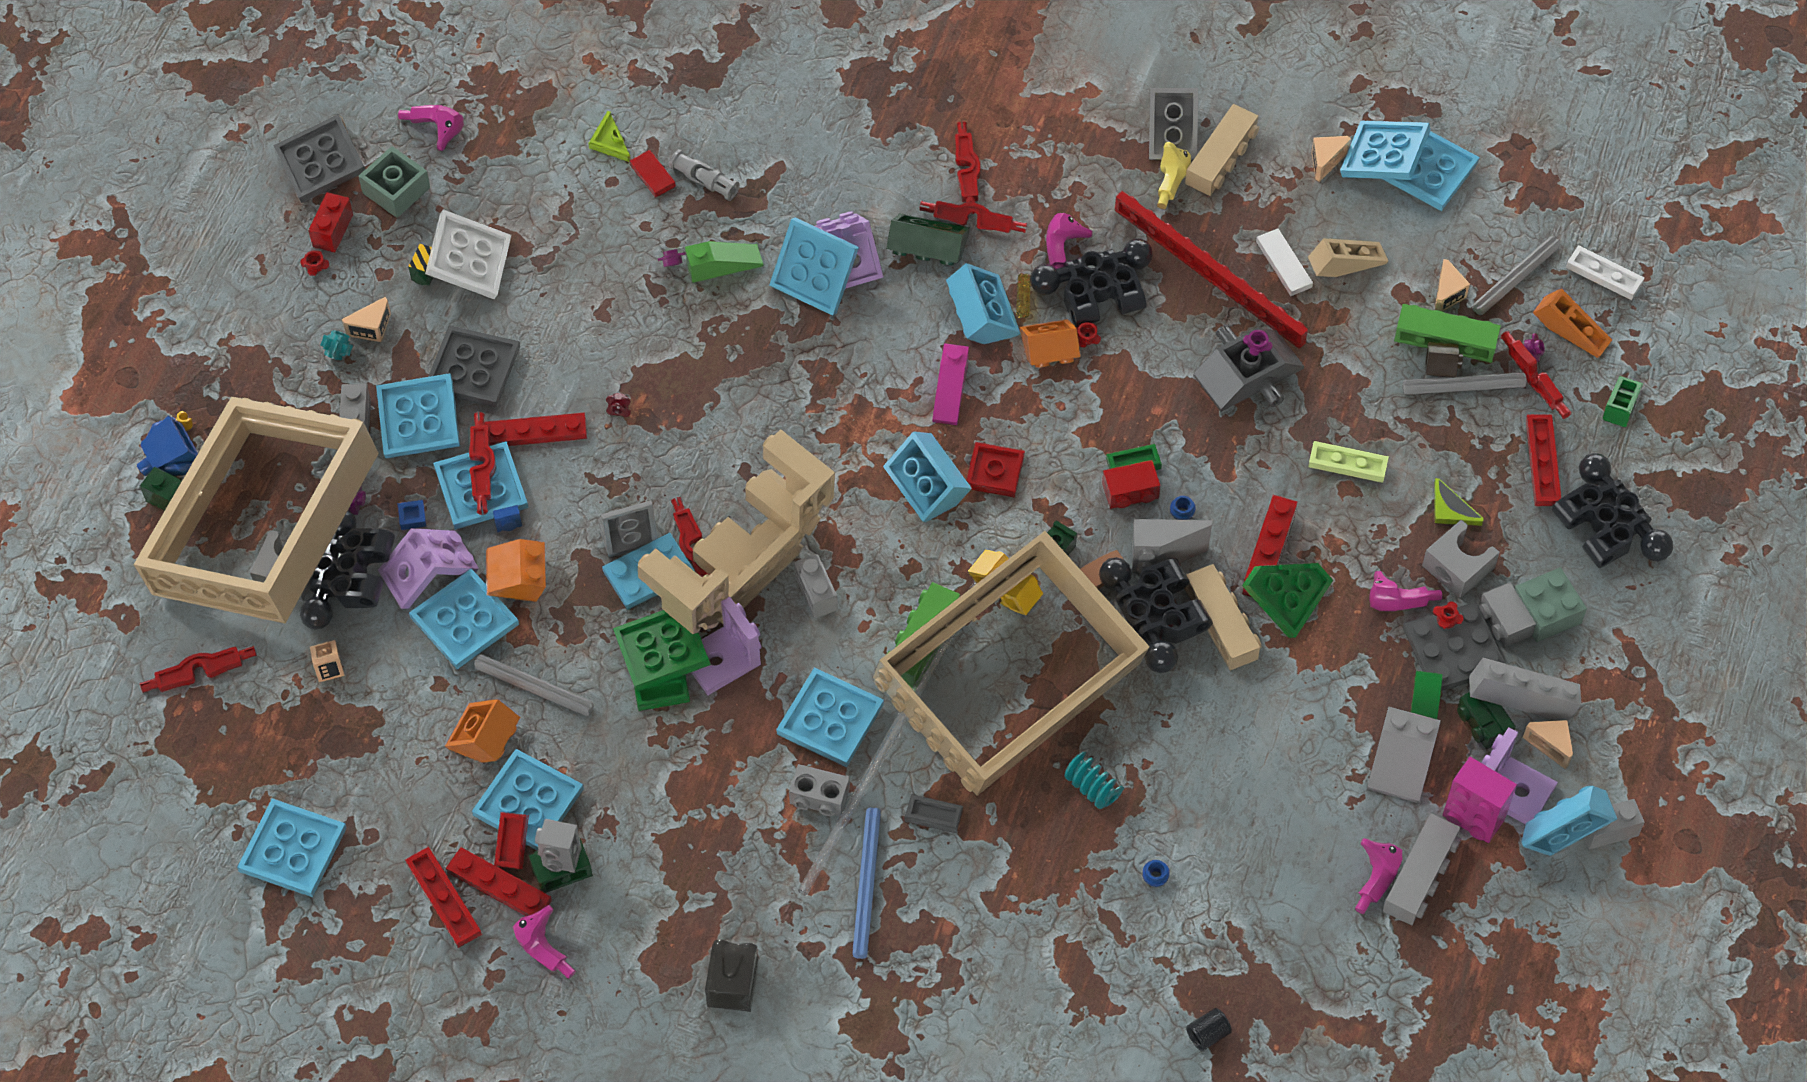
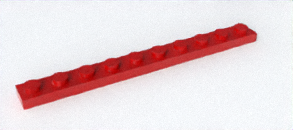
M1123 191L1116 196L1115 211L1270 328L1277 330L1282 337L1298 349L1306 343L1308 329L1302 322L1293 319L1282 307L1273 304L1263 293L1257 292L1249 286L1246 280L1237 277L1227 266L1218 263L1207 251H1202L1188 237L1178 233L1171 224L1165 223L1158 218L1152 210H1147L1139 204L1136 198L1127 195Z

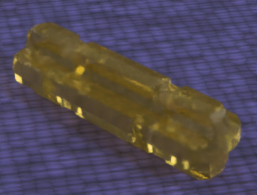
M1020 273L1018 275L1016 315L1019 318L1029 317L1031 284L1030 274Z

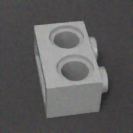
M798 764L789 790L790 804L802 810H807L808 808L817 810L826 816H841L850 790V778ZM803 787H810L812 790L808 792H803L800 789ZM830 793L838 795L835 798L826 797V795Z

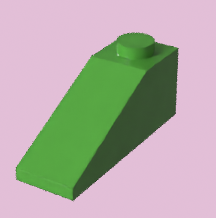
M707 241L685 247L686 263L692 283L763 266L757 244Z

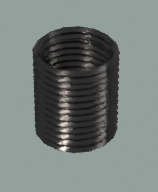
M1214 1008L1187 1025L1186 1031L1195 1047L1200 1051H1204L1220 1041V1039L1222 1040L1231 1034L1232 1028L1224 1013L1220 1009Z

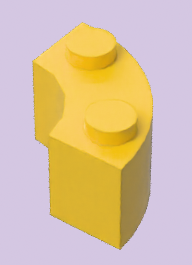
M985 549L968 572L974 581L979 583L1009 558L1003 552ZM1030 574L1000 597L1002 600L1000 604L1017 613L1027 615L1044 593L1039 587L1036 577Z

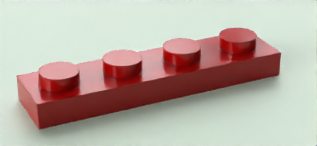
M585 412L484 422L489 429L490 446L502 442H507L508 446L587 439Z
M1527 414L1526 430L1534 505L1553 506L1561 499L1552 414Z
M429 846L405 859L406 865L457 948L481 936L480 928Z
M460 847L446 867V871L450 875L524 916L532 915L552 902L551 896Z

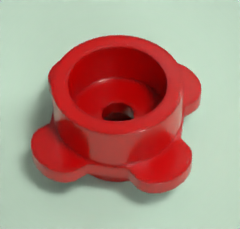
M316 250L306 253L300 261L301 266L308 270L307 272L310 276L317 275L318 272L322 269H327L330 265L329 261L324 259L322 252Z
M1085 322L1076 327L1079 347L1084 348L1087 345H1097L1101 342V337L1097 334V326L1095 324Z
M1450 601L1447 605L1434 607L1433 614L1437 616V623L1441 628H1453L1456 624L1463 622V615L1459 614L1457 610L1458 605L1455 602Z

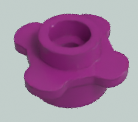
M677 249L663 252L664 256L658 258V261H663L664 267L675 266L683 263L681 256L686 254L685 252L678 253Z
M1254 330L1243 338V343L1248 345L1249 353L1253 356L1259 355L1262 351H1270L1273 346L1268 341L1267 333L1262 330Z
M1534 333L1532 334V339L1524 341V346L1539 362L1540 356H1543L1545 352V346L1538 335Z

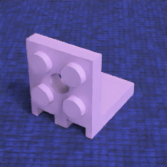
M846 212L840 214L839 219L831 221L830 218H826L816 222L817 225L815 227L859 247L857 252L859 263L852 267L845 289L883 278L868 220L853 212Z
M411 528L393 550L389 561L383 563L378 571L401 609H409L436 574L463 575L470 569L476 573L479 568L456 531ZM407 567H408V569H409L408 577H406V574H405V571H406V568H407Z
M731 597L721 601L724 627L702 639L709 660L712 657H720L723 660L722 663L691 672L707 695L761 665L759 650L761 649V644L758 638L760 632L753 622L749 623L745 618L746 613L741 604H735Z
M1508 727L1503 736L1500 734L1497 736L1492 745V752L1490 755L1486 754L1481 763L1516 783V788L1522 787L1527 791L1528 795L1525 797H1519L1514 793L1507 815L1526 825L1528 821L1534 819L1537 813L1543 810L1558 782L1510 757L1518 732Z

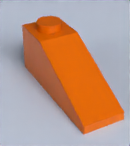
M1562 288L1546 295L1533 311V314L1549 330L1597 358L1602 355L1612 341L1600 326Z

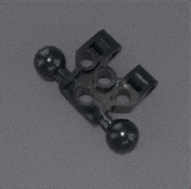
M1132 239L1126 243L1123 251L1116 253L1113 249H1108L1104 252L1088 251L1082 257L1065 261L1062 268L1056 269L1049 264H1041L1032 271L1030 284L1035 292L1041 295H1050L1057 290L1060 283L1068 281L1063 301L1075 327H1079L1085 322L1094 323L1100 321L1097 303L1104 302L1108 298L1115 300L1122 315L1147 307V303L1135 269H1143L1149 265L1153 257L1152 247L1145 240Z
M1598 453L1586 455L1579 464V474L1586 483L1559 499L1553 505L1552 511L1567 529H1572L1583 522L1591 523L1593 530L1597 534L1589 538L1582 548L1598 568H1602L1627 554L1635 534H1638L1641 538V551L1647 559L1656 562L1665 560L1673 551L1671 536L1664 530L1653 529L1649 524L1652 518L1640 505L1637 495L1630 492L1621 480H1613L1610 476L1611 465L1608 458ZM1585 498H1590L1594 502L1586 501ZM1621 505H1627L1630 509H1625ZM1605 517L1608 518L1610 521H1603L1600 518ZM1620 536L1625 540H1618L1616 537Z
M347 510L314 571L313 581L310 585V590L314 593L313 598L306 600L300 608L302 623L314 630L326 627L333 617V610L328 602V597H337L345 608L376 607L382 590L383 579L377 575L367 574V566L372 563H385L389 561L395 535L385 529L356 528L355 516Z
M1118 557L1107 559L1099 569L1101 583L1106 588L1116 590L1115 601L1126 621L1148 644L1149 649L1145 654L1147 666L1157 673L1169 672L1174 668L1178 660L1176 648L1171 643L1177 644L1205 632L1213 624L1211 617L1199 599L1180 605L1174 602L1173 594L1183 590L1190 582L1178 559H1168L1142 569L1138 584L1133 586L1129 583L1132 576L1130 565L1124 559ZM1150 583V584H1153V585H1155V586H1147V585H1145V584ZM1157 604H1164L1166 607H1159ZM1139 613V614H1142L1143 616H1135V615H1133V614ZM1168 625H1176V626H1178V627H1177V628H1171V627H1169Z

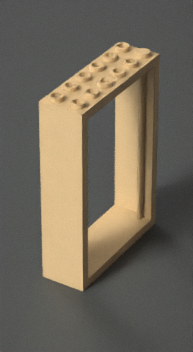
M231 397L134 563L150 593L159 597L286 624L379 454L364 422L358 419L341 418L333 414H320L312 410H299L291 406L284 407L273 405L269 402L252 401L248 398ZM250 433L337 449L334 458L264 583L175 564Z
M1044 531L881 658L873 678L877 688L883 693L886 692L891 697L893 706L899 712L903 711L909 718L912 728L917 732L920 731L927 738L928 746L934 752L938 751L941 754L946 767L952 772L955 771L962 778L963 786L969 792L973 791L978 796L1141 663L1149 646L1050 535ZM1040 567L1119 656L980 767L901 675L970 621L975 622L977 620L976 616Z

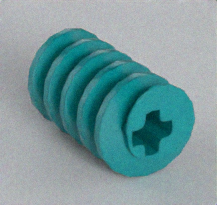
M1082 752L1068 765L1064 774L1065 779L1072 781V785L1075 788H1080V793L1087 795V799L1090 802H1095V807L1103 809L1118 799L1124 787L1121 785L1114 789L1117 780L1113 778L1107 782L1109 773L1106 771L1099 775L1098 773L1102 766L1098 764L1092 768L1094 759L1090 757L1084 761L1083 759L1087 752Z

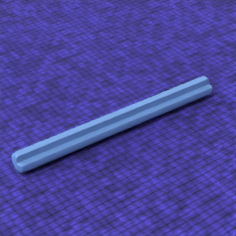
M871 807L866 810L852 952L853 957L857 959H865L868 954L881 811L879 808Z

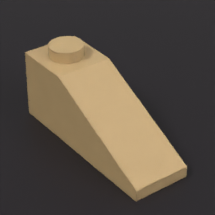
M1323 238L1308 256L1316 276L1338 277L1388 263V258L1380 242Z

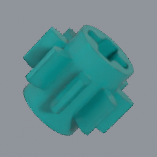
M332 330L329 335L324 334L320 344L325 350L324 355L335 360H342V357H345V355L350 356L353 344H350V341H348L350 336L336 330Z

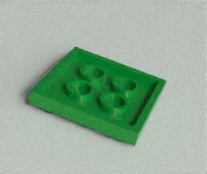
M664 610L613 628L636 692L711 665L699 633L692 634Z

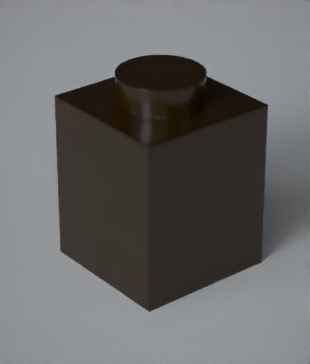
M1428 342L1425 360L1426 375L1456 377L1457 369H1462L1463 354H1459L1458 344Z

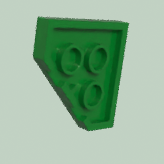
M1319 563L1255 566L1242 586L1288 638H1296L1333 582V579Z

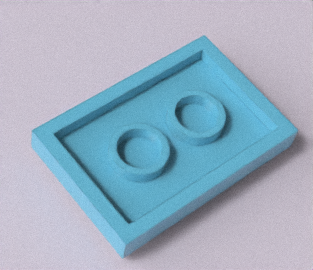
M671 533L602 566L605 576L627 610L657 595L638 578L639 560L645 554H650L655 548L669 560L674 556L678 557L695 571Z

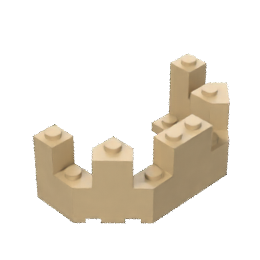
M781 429L775 435H770L763 443V459L782 473L786 480L770 469L761 472L757 477H752L745 486L746 501L768 518L763 524L756 525L750 535L729 517L722 523L718 522L712 528L711 534L705 539H700L693 547V561L708 573L703 577L699 576L678 557L674 556L669 560L656 548L650 554H645L638 562V578L661 597L662 609L692 634L698 633L701 629L700 627L708 630L717 627L719 621L723 624L721 601L731 597L735 604L740 603L743 608L746 607L799 555L804 547L800 542L805 534L811 535L821 519L818 513L822 506H829L834 498L835 472Z

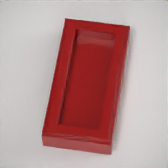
M650 150L630 160V166L655 198L676 187L673 178Z
M500 812L495 866L523 869L529 815Z

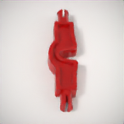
M960 121L957 123L958 134H955V162L958 166H968L969 168L959 170L957 172V180L962 202L976 203L975 201L979 200L977 181L981 172L980 160L973 151L972 134L967 133V123L962 121V129Z
M924 201L920 203V205L929 207L920 206V211L934 213L933 217L948 220L963 226L967 225L970 214L975 212L977 214L976 227L978 229L995 230L1010 233L1011 230L1026 233L1027 230L1017 227H1027V223L1014 221L1012 216L991 212L988 208L978 203L968 202L961 205L936 201V204Z
M1509 331L1504 332L1500 338L1508 346L1509 355L1522 370V373L1526 374L1529 385L1542 396L1552 410L1556 409L1562 419L1568 418L1572 412L1564 404L1563 395L1556 388L1547 373L1542 372L1538 374L1537 360L1520 340H1515Z
M478 412L474 413V426L470 427L469 456L472 461H483L484 463L471 467L470 476L472 496L474 501H477V513L482 515V507L483 513H488L487 500H491V478L496 470V460L490 448L489 429L484 423L485 414L479 412L478 415Z
M677 497V502L673 498L671 500L675 510L673 518L680 533V549L689 563L692 564L695 572L703 577L708 573L693 561V548L690 547L700 539H703L702 533L690 509L684 508L681 497Z
M254 645L239 651L234 646L213 654H193L182 660L179 665L154 673L155 678L140 682L139 684L142 693L159 688L160 692H164L173 688L194 684L196 680L194 670L197 667H202L206 676L213 678L226 671L241 667L242 660L257 656Z

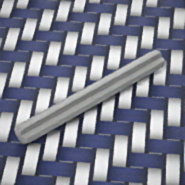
M1555 236L1549 237L1473 303V311L1478 315H1483L1559 249L1560 241Z
M1525 373L1409 379L1403 381L1402 389L1404 394L1520 388L1526 386L1527 378Z
M479 655L474 665L477 670L582 715L589 716L593 710L592 701L487 656Z

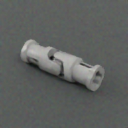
M680 149L672 155L669 161L670 169H677L683 172L686 178L699 185L706 186L712 192L717 191L724 195L728 201H731L738 193L740 185L738 181H731L718 170L713 171L709 165L697 158H689Z

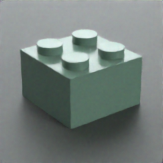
M393 146L358 176L362 193L396 218L431 188L427 170Z
M1561 567L1515 586L1514 589L1536 623L1532 635L1536 643L1582 624L1587 608Z

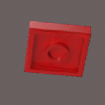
M975 442L966 479L972 488L971 490L1015 498L1025 451Z

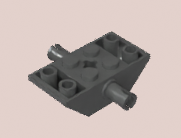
M1228 324L1224 325L1225 330L1222 326L1218 328L1215 334L1224 345L1217 348L1194 372L1193 376L1220 412L1258 392L1262 393L1271 407H1276L1274 402L1277 405L1282 403L1284 396L1274 384L1304 369V365L1277 330L1260 327L1254 329L1265 331L1269 337L1268 341L1273 346L1270 351H1262L1259 355L1253 356L1249 353L1248 345L1243 343L1244 336L1249 335L1252 331L1237 337Z

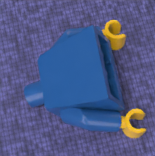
M179 412L177 419L168 415L164 420L152 424L146 438L141 442V448L146 458L136 464L144 476H147L154 467L174 477L187 474L198 452L186 432L193 427L192 419L188 418L186 412Z

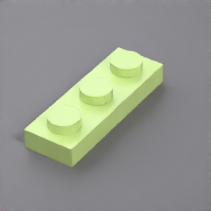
M1314 441L1308 467L1383 483L1389 456Z

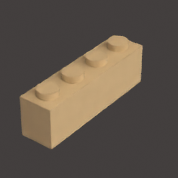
M1233 104L1188 167L1185 184L1209 196L1212 195L1215 189H1220L1224 182L1225 174L1227 172L1230 173L1234 169L1237 157L1245 153L1248 141L1254 139L1258 134V115Z
M1214 564L1186 574L1190 582L1184 589L1191 601L1195 599L1202 601L1211 617L1213 624L1208 629V632L1229 670L1231 671L1258 660L1261 648L1260 639L1257 634L1251 632L1249 620L1246 614L1241 613L1238 609V602L1234 593H1229L1223 573L1221 571L1218 572Z

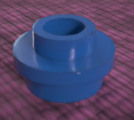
M1179 496L1170 504V513L1178 520H1189L1195 514V504L1187 496ZM1179 508H1185L1186 511H1181Z
M1152 860L1145 864L1142 876L1147 884L1158 887L1164 885L1169 879L1170 871L1164 862ZM1152 872H1159V873H1160V876H1159V877H1153V876L1151 875V873H1152Z

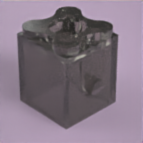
M725 940L714 941L705 986L707 1007L751 1012L759 957L757 956V945L753 943L736 944Z

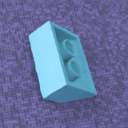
M966 263L946 279L949 294L953 298L956 313L961 320L964 328L963 332L967 339L981 344H988L1021 334L998 274Z
M912 432L883 466L923 522H927L957 506L972 489L932 433Z
M1586 786L1580 789L1579 794L1572 798L1562 799L1557 802L1554 808L1537 813L1534 819L1528 821L1525 825L1522 838L1523 847L1551 856L1617 820L1606 790L1595 786Z

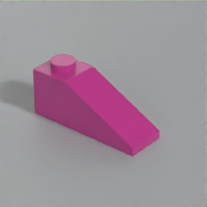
M944 343L932 422L957 425L969 363L968 346Z

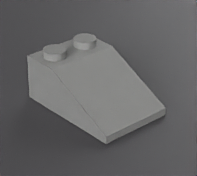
M1150 88L1149 160H1162L1164 144L1166 142H1171L1177 148L1187 150L1191 155V160H1194L1197 156L1198 88Z
M651 500L601 514L598 519L600 533L609 558L634 551L657 539Z
M1134 519L1131 544L1132 572L1141 573L1142 569L1172 558L1178 559L1180 563L1209 550L1212 520Z
M1388 707L1367 790L1419 803L1441 720Z

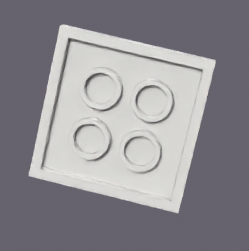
M442 210L425 274L495 299L498 295L511 235Z

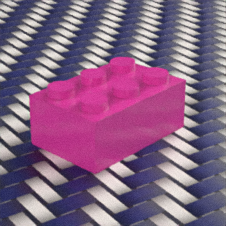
M1469 757L1452 782L1442 816L1447 821L1469 831L1475 839L1490 843L1506 818L1517 784L1474 758Z

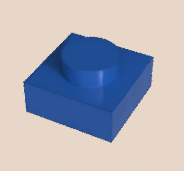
M423 500L397 503L401 530L427 527Z
M518 505L493 511L497 532L512 531L522 526Z

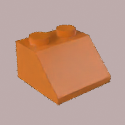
M1068 319L1020 327L1027 361L1031 365L1041 368L1049 366V362L1059 361V363L1065 364L1074 361V358L1080 357L1077 328Z
M517 539L487 548V595L537 602L546 588L545 542Z
M499 699L469 703L445 747L481 763L497 761L503 755L504 747L508 739L515 733L516 725L521 717Z

